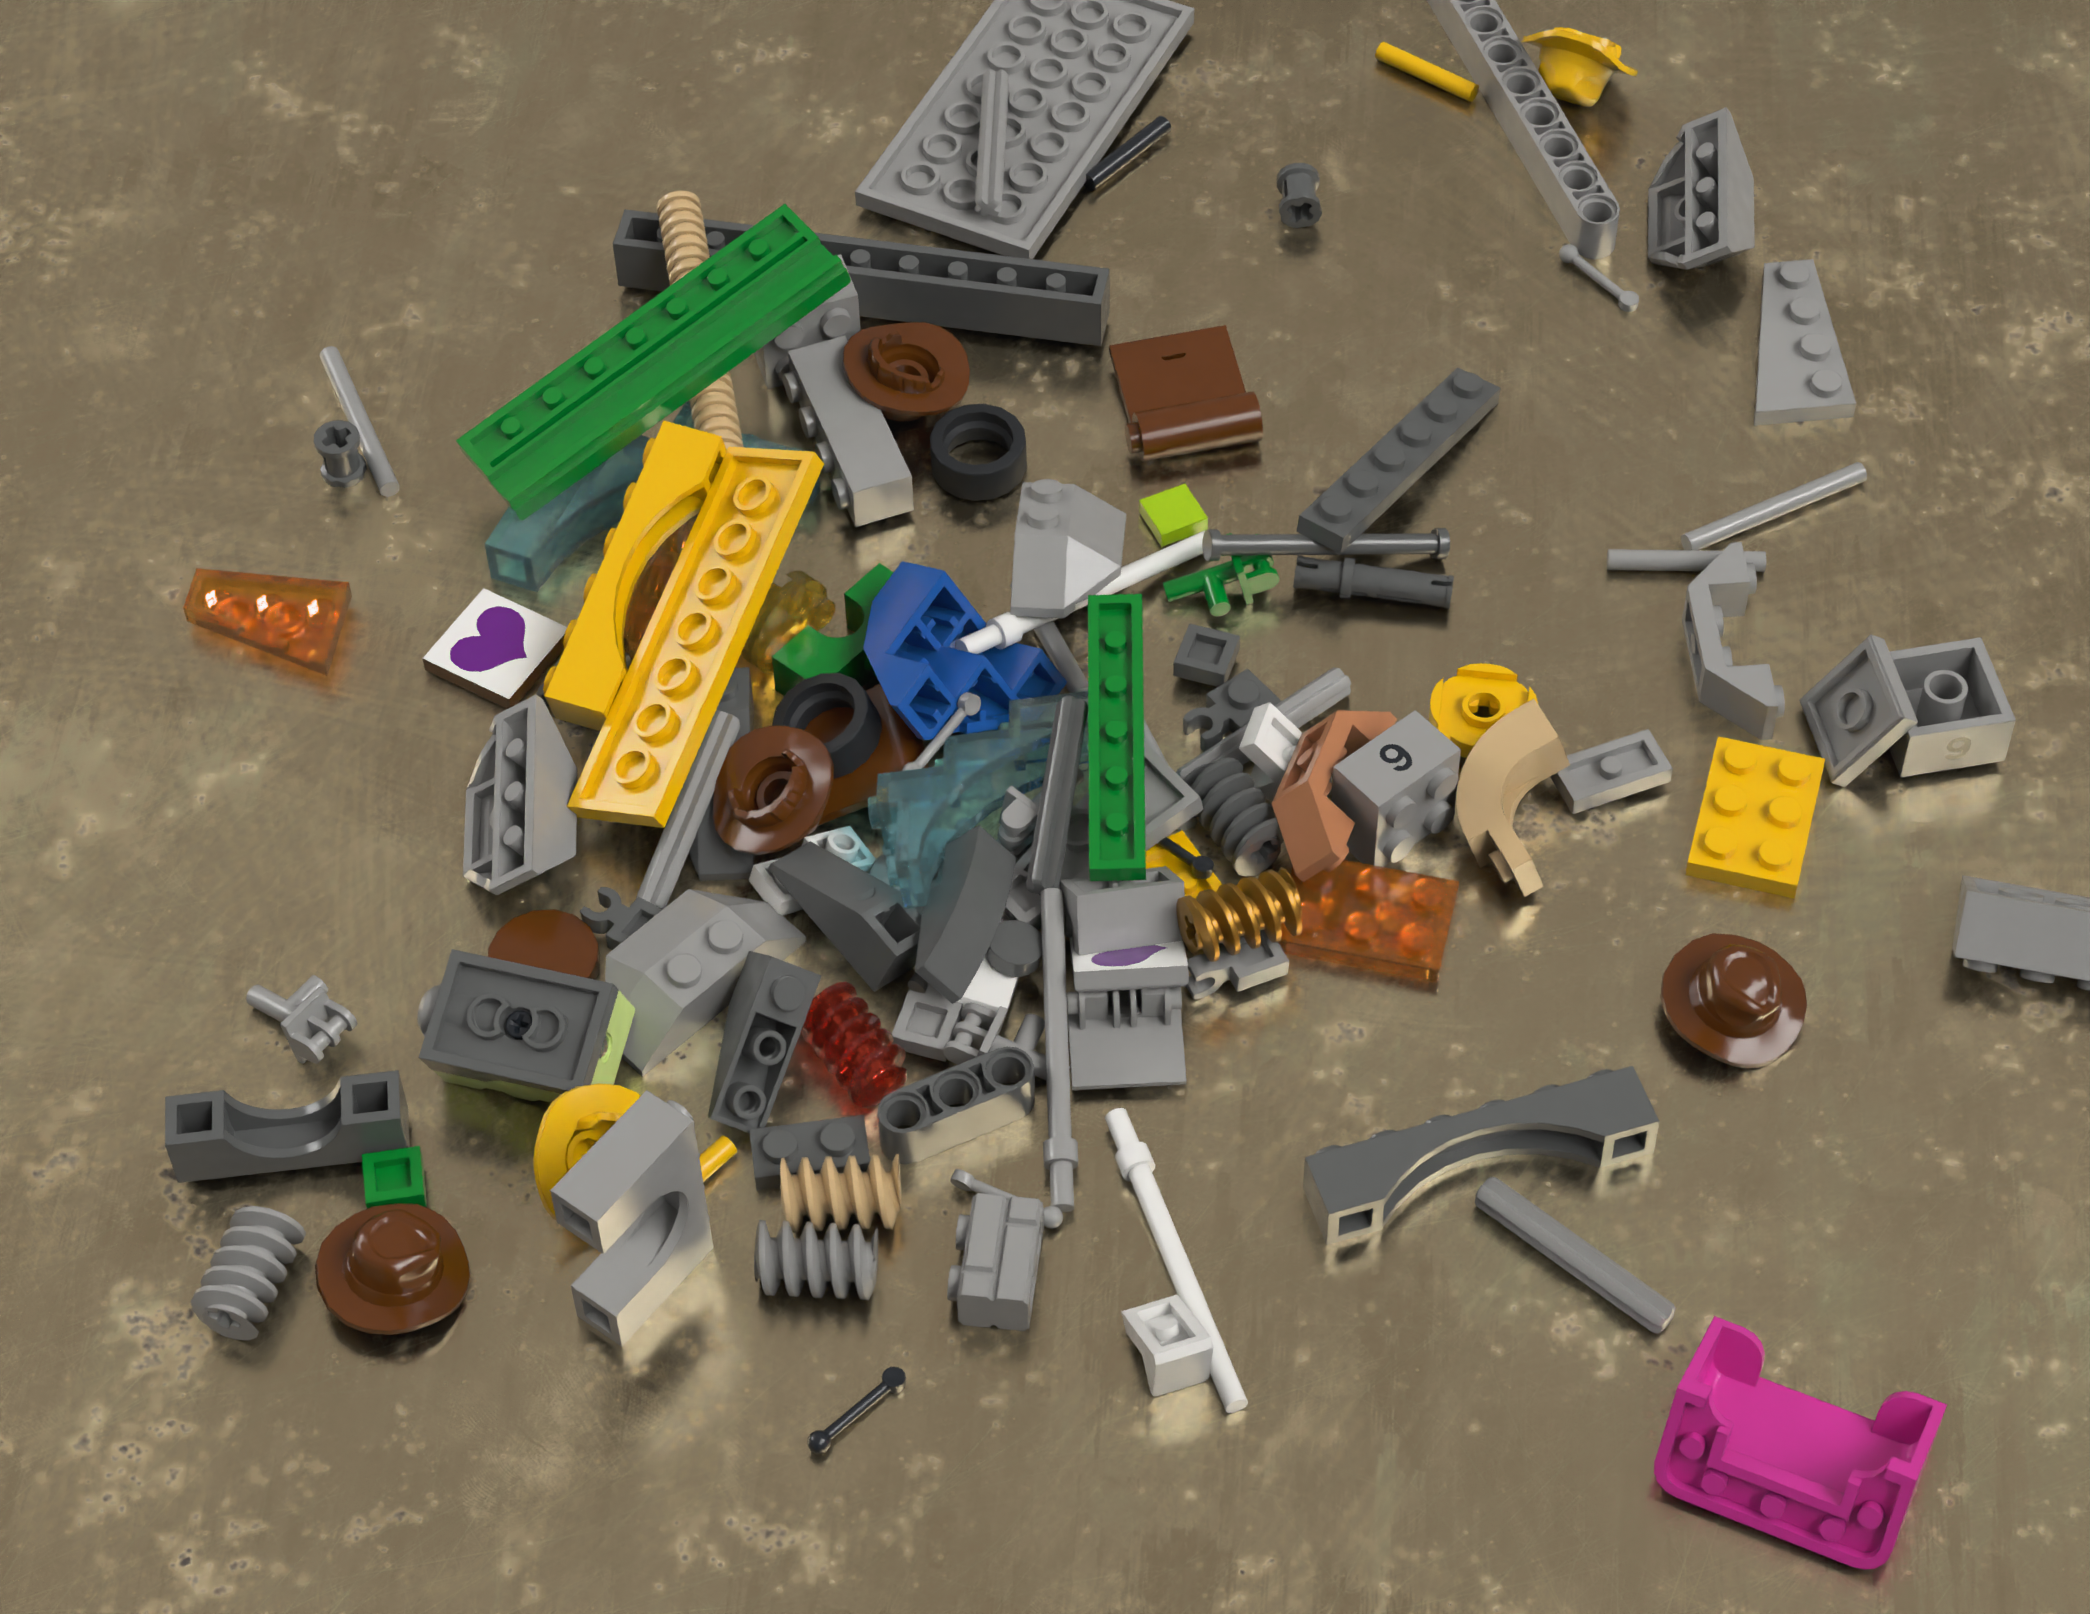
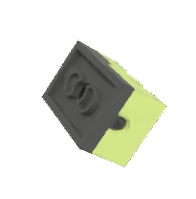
M452 949L442 983L428 990L422 997L419 1005L418 1026L425 1038L418 1058L445 1082L480 1090L488 1088L502 1091L513 1097L534 1102L542 1100L552 1103L561 1094L577 1086L599 1083L614 1085L635 1008L613 983Z

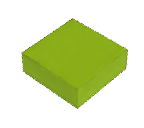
M1186 484L1139 500V513L1161 547L1208 529V517Z

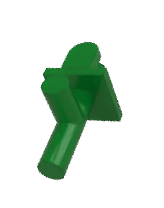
M1272 555L1231 556V561L1163 582L1168 602L1204 591L1210 613L1213 616H1223L1231 608L1224 588L1225 584L1239 580L1246 605L1254 603L1253 594L1275 587L1279 583L1280 578L1277 570L1272 568L1274 565Z

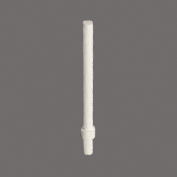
M1205 531L1121 567V575L1095 595H1112L1202 555V541ZM1088 599L1075 604L1074 611L1087 606ZM1006 612L988 620L985 628L956 641V649L974 654L982 653L993 647L1004 649L1021 641L1024 633L1058 618L1020 617Z
M1114 1109L1106 1114L1105 1120L1118 1149L1115 1154V1160L1124 1180L1131 1181L1178 1296L1211 1336L1213 1354L1210 1374L1227 1413L1240 1411L1247 1406V1398L1152 1173L1155 1169V1163L1146 1143L1139 1142L1126 1109Z

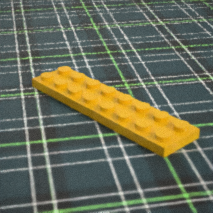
M728 447L566 806L577 815V818L665 828L824 466V463L815 452Z

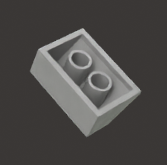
M1962 875L1952 947L1954 957L1964 958V967L1982 972L1995 973L1997 972L1998 965L2021 969L2020 977L2038 982L2053 983L2055 975L2078 979L2077 987L2090 991V897Z

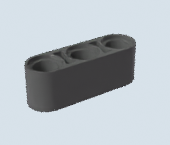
M1002 1047L889 1093L881 1100L877 1111L882 1153L891 1161L894 1160L896 1154H899L900 1164L916 1163L1027 1116L1035 1104V1071L1032 1058L1025 1051L1017 1047ZM1008 1082L1016 1083L1015 1085H1010V1086H1008V1085H1002L1003 1083H1008ZM953 1104H964L961 1107H950ZM903 1125L912 1126L911 1128H907V1129H899V1128H897L898 1126H903Z

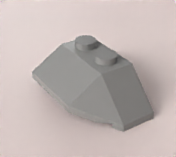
M1726 107L1682 125L1676 137L1679 142L1665 157L1648 189V258L1652 264L1688 270L1708 266L1755 248L1754 178L1732 115Z
M1042 479L1034 483L1023 482L1014 538L1010 614L1020 617L1065 618L1075 610V604L1088 599V595L1097 594L1121 575L1126 513L1075 484H1061L1052 479Z
M534 695L494 716L489 729L493 734L480 752L466 788L463 877L495 895L503 893L576 856L577 815L566 806L577 784V767L544 700L538 695Z
M692 889L686 890L606 955L605 982L613 983L635 1008L622 1059L643 1077L729 1006L749 951L785 960L806 942V936L784 916L778 914L768 902Z

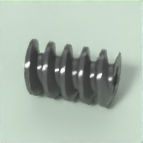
M1229 757L1216 763L1203 764L1185 776L1183 780L1200 796L1203 810L1195 816L1199 817V822L1203 828L1210 832V837L1215 844L1221 847V852L1227 860L1233 863V868L1238 875L1245 877L1256 876L1268 869L1277 860L1284 839L1272 804L1265 803L1266 796L1261 789L1254 788V780L1248 773H1243V766L1239 760Z

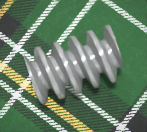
M258 1206L242 1207L234 1212L229 1223L230 1229L225 1231L220 1241L221 1248L215 1251L210 1261L211 1268L205 1271L200 1281L202 1287L195 1291L191 1300L192 1310L205 1325L220 1335L235 1340H251L257 1337L259 1331L251 1322L259 1323L265 1321L269 1312L263 1303L274 1302L278 1294L276 1287L272 1283L276 1284L284 1281L287 1270L282 1264L293 1262L297 1254L293 1245L302 1243L306 1235L304 1228L293 1218L273 1209Z
M759 1220L755 1238L754 1275L756 1282L760 1278L765 1295L774 1296L779 1289L782 1279H784L789 1296L798 1297L807 1280L811 1294L816 1298H822L829 1281H831L836 1298L845 1299L853 1282H855L859 1298L862 1300L870 1299L877 1279L878 1228H876L871 1241L865 1242L860 1225L854 1224L847 1241H841L836 1223H830L824 1239L819 1240L817 1239L813 1223L806 1222L800 1239H797L793 1236L789 1221H783L775 1238L770 1237L766 1221Z

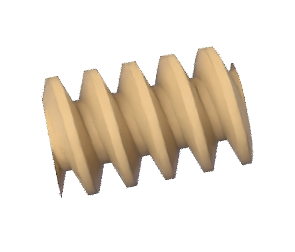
M899 1154L895 1155L890 1171L884 1170L879 1155H872L866 1172H861L855 1155L849 1156L843 1173H838L832 1157L826 1156L819 1174H814L808 1157H802L796 1174L790 1173L785 1158H781L780 1187L782 1212L786 1221H789L792 1232H799L805 1215H808L816 1232L822 1231L828 1214L832 1215L838 1230L845 1231L852 1213H855L863 1230L870 1229L875 1213H879L886 1229H893L898 1212H901Z

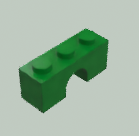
M879 563L844 593L847 628L853 631V634L839 638L828 637L807 625L772 656L775 690L785 696L789 690L801 681L825 673H841L856 679L861 686L865 685L872 677H877L863 646L872 601L894 573L893 571Z

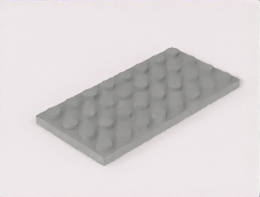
M994 0L856 189V206L1004 256L1033 259L1086 182V174L1099 163L1194 24V8L1170 0ZM989 69L994 71L1002 69L1009 75L1002 210L996 216L989 214L981 216L975 211V191L983 74Z

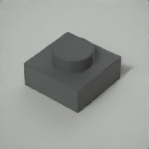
M1189 623L1174 660L1173 676L1216 687L1222 685L1228 680L1240 650V636Z

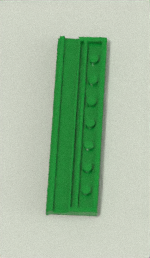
M783 204L462 435L456 442L463 454L503 498L520 520H525L846 287L851 282L849 273L844 267L842 260L837 255L833 256L821 244L819 237L786 204Z

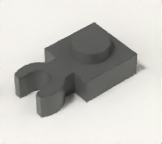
M1247 668L1207 693L1206 707L1195 708L1186 713L1183 718V732L1189 735L1197 729H1207L1208 731L1204 732L1200 738V749L1205 752L1223 740L1225 733L1229 731L1234 733L1249 723L1255 707L1268 702L1275 706L1281 700Z
M600 887L597 891L599 903L608 909L604 912H594L584 906L580 913L582 921L590 926L593 933L605 934L607 947L613 950L663 909L639 896L630 907H627L621 903V898L615 890L608 887Z

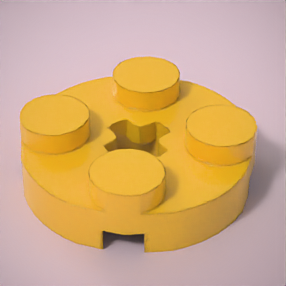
M1486 663L1469 664L1458 668L1457 675L1449 678L1445 683H1443V677L1435 685L1430 699L1429 722L1461 749L1460 756L1467 758L1477 741L1493 724L1530 700L1535 699L1537 704L1538 701L1531 687L1529 686L1528 692L1522 684L1517 682L1518 675L1510 669ZM1478 706L1489 707V713L1494 716L1482 718L1473 713H1477Z

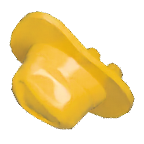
M1555 27L1552 30L1523 36L1521 41L1540 48L1539 60L1541 61L1538 71L1555 98L1573 104L1591 107L1599 100L1606 83L1614 73L1635 77L1638 73V70L1619 61L1622 51L1620 45L1609 39L1596 37L1571 28Z
M599 1083L577 1086L553 1100L544 1113L535 1143L533 1164L539 1196L544 1208L553 1219L556 1220L550 1190L640 1098L641 1095L620 1085Z

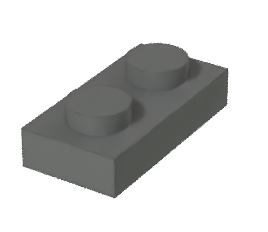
M864 1115L749 1129L756 1190L780 1187L781 1158H785L791 1174L797 1173L802 1157H808L814 1174L820 1173L826 1156L832 1157L838 1173H843L849 1156L855 1155L861 1172H866L870 1163Z

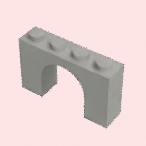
M648 1090L640 1096L550 1190L557 1223L601 1252L571 1285L576 1314L621 1347L713 1249L710 1218L707 1210L694 1119L679 1103L673 1100L664 1102Z

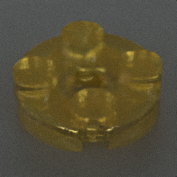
M797 570L786 574L793 580L787 582L782 588L774 582L771 584L748 636V650L743 648L741 655L747 662L764 673H773L772 656L807 625L819 631V629L824 628L831 621L835 613V603L827 598L825 586L803 571Z

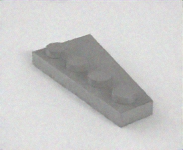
M1814 260L1764 263L1761 287L1754 426L1854 417L1856 401Z
M1144 741L1147 851L1201 812L1203 805L1200 796ZM1089 791L1076 806H1072L1060 880L1089 876ZM1031 846L1015 864L1012 885L1004 913L1011 920L1026 922L1039 930L1042 928L1041 895L1029 892L1026 886Z

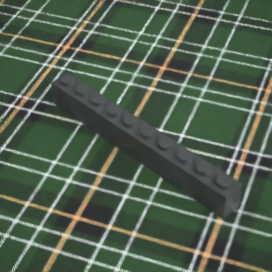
M624 210L613 241L618 286L664 291L670 286L658 213ZM703 219L709 257L754 225ZM815 233L819 237L821 244L833 256L842 255L858 294L860 316L903 322H926L943 327L1095 346L1102 345L1110 313V269Z

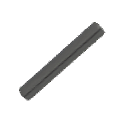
M1064 696L1062 701L1056 704L1026 880L1028 891L1039 895L1046 888L1059 889L1088 715L1087 702L1082 699H1076L1074 696Z

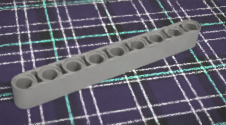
M1427 0L1474 82L1479 85L1480 92L1569 243L1574 245L1578 249L1579 255L1585 258L1601 259L1609 256L1614 251L1620 214L1619 204L1496 0Z

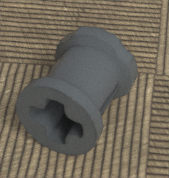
M1306 163L1286 165L1279 171L1276 179L1277 188L1282 194V200L1279 204L1281 221L1293 228L1312 226L1322 216L1320 200L1316 197V191L1320 186L1319 173L1317 169Z
M343 420L330 421L319 427L314 434L313 442L317 452L323 457L320 471L324 482L332 487L343 488L358 484L363 480L367 466L363 456L358 453L357 448L360 445V434L357 427Z

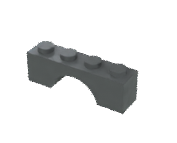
M399 1070L342 1076L332 1092L312 1104L291 1109H264L250 1106L234 1099L224 1090L166 1096L165 1147L178 1183L362 1162V1154L410 1147L408 1105Z

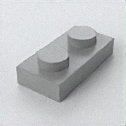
M1646 729L1567 755L1570 766L1550 777L1571 813L1575 814L1671 782L1673 768L1650 730Z

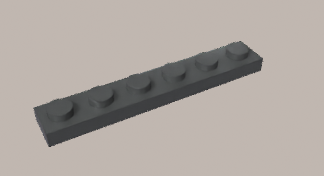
M1457 367L1299 515L1296 532L1341 554L1498 404L1501 388L1481 379L1474 373Z

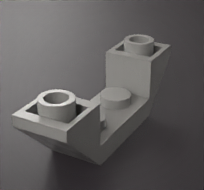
M1732 542L1687 586L1682 616L1685 638L1699 702L1760 740H1772L1776 718L1783 717L1785 711L1782 686L1774 685L1769 664L1733 666L1731 649L1729 646L1722 647L1720 640L1724 631L1723 617L1745 616L1748 594H1755L1757 588L1754 563H1746L1742 542Z

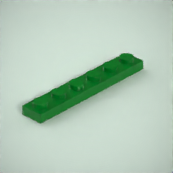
M1142 594L1088 595L1090 881L1146 880Z

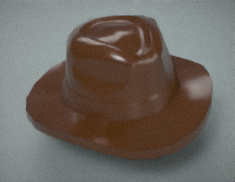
M895 323L862 329L851 336L843 351L842 367L850 386L861 399L880 409L884 418L893 421L912 422L920 420L923 416L937 415L951 410L961 403L969 385L970 368L968 357L962 344L947 330L930 323Z
M789 726L757 728L740 737L729 748L715 784L713 819L715 829L722 840L739 852L762 855L782 851L815 831L828 803L834 777L832 759L824 743L802 729Z
M1712 933L1692 940L1673 956L1662 976L1660 999L1665 1015L1676 1032L1695 1048L1728 1065L1741 1068H1760L1775 1062L1788 1051L1803 1026L1807 1000L1802 979L1793 967L1775 950L1758 941L1732 934Z
M418 1204L381 1205L355 1213L337 1225L324 1239L315 1264L316 1286L327 1309L346 1326L373 1334L393 1335L405 1333L440 1321L459 1307L467 1294L470 1280L469 1261L456 1230L444 1216Z

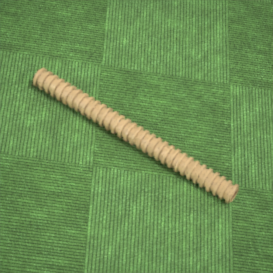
M689 191L670 192L664 195L656 206L670 286L710 258L700 199ZM729 371L689 400L694 429L722 436L726 450L728 447H744L741 429L739 428L740 423L737 415L731 373Z

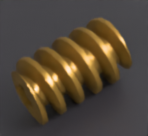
M1283 867L1279 869L1278 873L1273 870L1262 872L1258 879L1252 876L1240 879L1237 886L1231 882L1220 885L1217 892L1211 889L1200 891L1196 899L1190 895L1178 898L1176 904L1177 921L1184 944L1193 955L1197 954L1199 949H1202L1210 962L1219 960V943L1223 942L1225 948L1232 956L1240 954L1241 936L1245 938L1251 949H1255L1261 945L1260 930L1264 929L1272 943L1281 941L1282 923L1285 924L1292 936L1300 935L1302 932L1301 900L1292 876Z

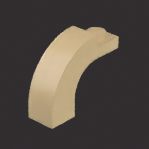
M1535 699L1503 716L1481 736L1462 767L1456 793L1458 819L1479 867L1482 868L1492 863L1502 882L1505 884L1513 879L1524 897L1544 886L1532 858L1513 830L1515 811L1521 799L1531 788L1570 766L1558 734Z

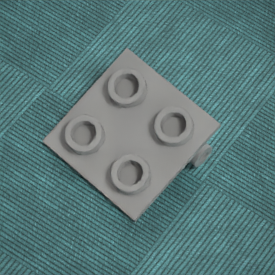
M1181 987L1067 992L1072 1090L1186 1085L1181 1018Z

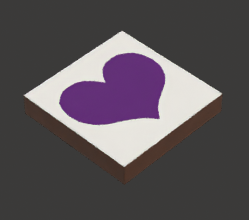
M483 588L422 658L424 668L438 677L508 709L519 703L563 651V641L567 627Z

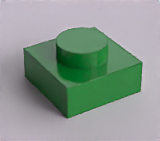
M420 1146L362 1154L367 1209L389 1204H418L427 1207L423 1156Z

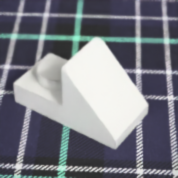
M1270 702L1254 708L1239 750L1255 763L1250 775L1255 782L1254 788L1261 789L1266 799L1273 801L1302 732ZM1333 773L1330 778L1331 783L1333 782ZM1332 789L1326 797L1330 798Z
M1178 1294L1121 1311L1126 1333L1142 1354L1150 1392L1154 1397L1208 1380L1213 1354L1211 1336Z

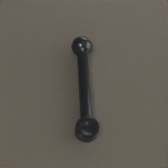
M1167 837L1157 843L1191 866V873L1194 877L1207 879L1212 876L1214 863L1209 857H1196Z
M899 1367L887 1368L882 1374V1382L825 1430H816L809 1435L807 1445L810 1451L815 1454L827 1452L830 1448L831 1440L888 1392L893 1394L901 1392L906 1385L905 1372Z

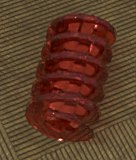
M847 981L835 983L825 988L813 998L800 1033L802 1038L811 1044L816 1056L823 1060L826 1069L835 1075L840 1087L848 1091L851 1101L860 1108L874 1107L879 1105L886 1095L905 1086L908 1071L901 1066L904 1063L906 1053L902 1046L896 1043L892 1044L894 1039L889 1030L880 1028V1018L874 1013H868V1003L865 999L856 997L857 992L853 984Z

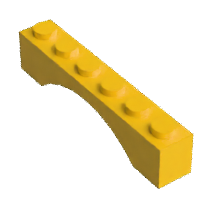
M663 420L656 438L652 437L648 440L643 453V469L637 482H632L626 490L623 500L624 512L617 528H611L606 536L603 548L604 559L598 573H592L587 580L582 610L578 619H573L568 624L564 635L563 654L558 665H554L549 669L544 681V697L556 719L601 731L628 671L623 639L626 611L634 586L648 560L666 538L689 519L699 514L727 451L722 436Z

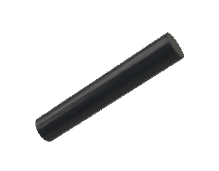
M1163 116L1157 117L1095 165L1086 174L1084 186L1090 191H1095L1171 131L1170 122Z

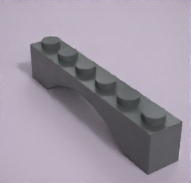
M1633 1066L1615 1071L1604 1069L1591 1074L1586 1079L1561 1086L1555 1084L1546 1085L1537 1089L1532 1094L1508 1101L1501 1099L1492 1100L1472 1111L1454 1116L1438 1115L1427 1120L1424 1124L1400 1131H1381L1368 1140L1342 1147L1339 1145L1324 1147L1314 1155L1305 1157L1303 1190L1325 1243L1329 1245L1382 1230L1396 1209L1420 1187L1443 1173L1468 1163L1504 1155H1546L1573 1159L1602 1168L1654 1153L1660 1121Z

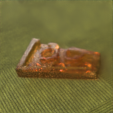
M196 568L183 609L187 622L328 676L352 593L349 582Z

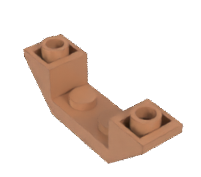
M1337 710L1301 734L1271 804L1295 875L1303 882L1322 870L1331 872L1346 858L1349 852V847L1346 844L1355 822L1326 797L1332 789L1330 778L1333 773V767L1393 726L1397 718L1391 712Z

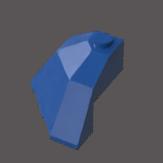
M902 561L872 601L863 648L889 704L916 737L922 740L934 739L958 710V700L966 692L979 696L981 706L975 715H967L953 733L970 734L996 730L998 726L1039 723L1067 683L1044 651L1040 648L1015 643L1004 649L993 647L979 654L957 650L956 641L985 628L986 622L944 570Z

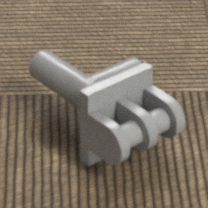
M1080 768L1078 769L1076 787L1084 781V774ZM1010 786L1006 790L997 841L1017 859L1033 844L1041 791L1031 800L1013 786Z
M312 975L288 999L261 985L253 986L247 993L246 1001L250 1006L281 1022L280 1026L297 1061L302 1064L307 1060L318 1064L324 1058L322 1051L327 1046L335 1047L341 1041L339 1034L344 1030L352 1031L358 1024L356 1018L348 1009L329 999L327 995L328 987L315 975Z
M976 1003L964 1005L961 1011L964 1021L955 1024L952 1031L955 1040L947 1042L943 1050L944 1056L949 1061L959 1065L998 1048L1007 1046L1017 1047L1025 1051L1032 1058L1035 1076L1047 1081L1046 1055L1034 1051L1045 1028V1021L1040 1016L1035 1014L1025 1015L1014 1041L999 1036L1008 1010L1007 1008L1000 1006L998 1011L995 1012Z

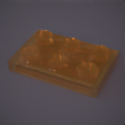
M1343 860L1331 872L1322 870L1303 882L1295 875L1292 867L1291 876L1296 884L1302 905V932L1300 935L1292 936L1285 924H1281L1282 937L1278 943L1285 954L1439 982L1458 899L1460 881Z

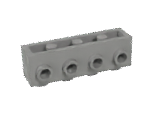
M844 335L788 351L790 372L783 374V381L790 402H799L801 406L799 417L805 436L807 438L815 437L817 441L815 452L824 463L821 471L823 474L831 472L833 476L831 486L838 508L840 510L847 508L855 527L913 511L912 475L881 410L861 399L847 380L842 367L843 351L848 342Z

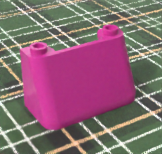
M1714 1316L1677 1387L1654 1461V1474L1658 1484L1667 1493L1678 1499L1851 1567L1867 1570L1875 1569L1885 1564L1891 1556L1941 1425L1947 1404L1919 1393L1901 1391L1885 1398L1879 1408L1875 1421L1760 1377L1765 1351L1758 1337L1740 1325Z

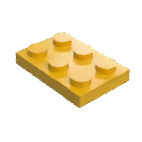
M1718 736L1685 875L1795 899L1825 758Z

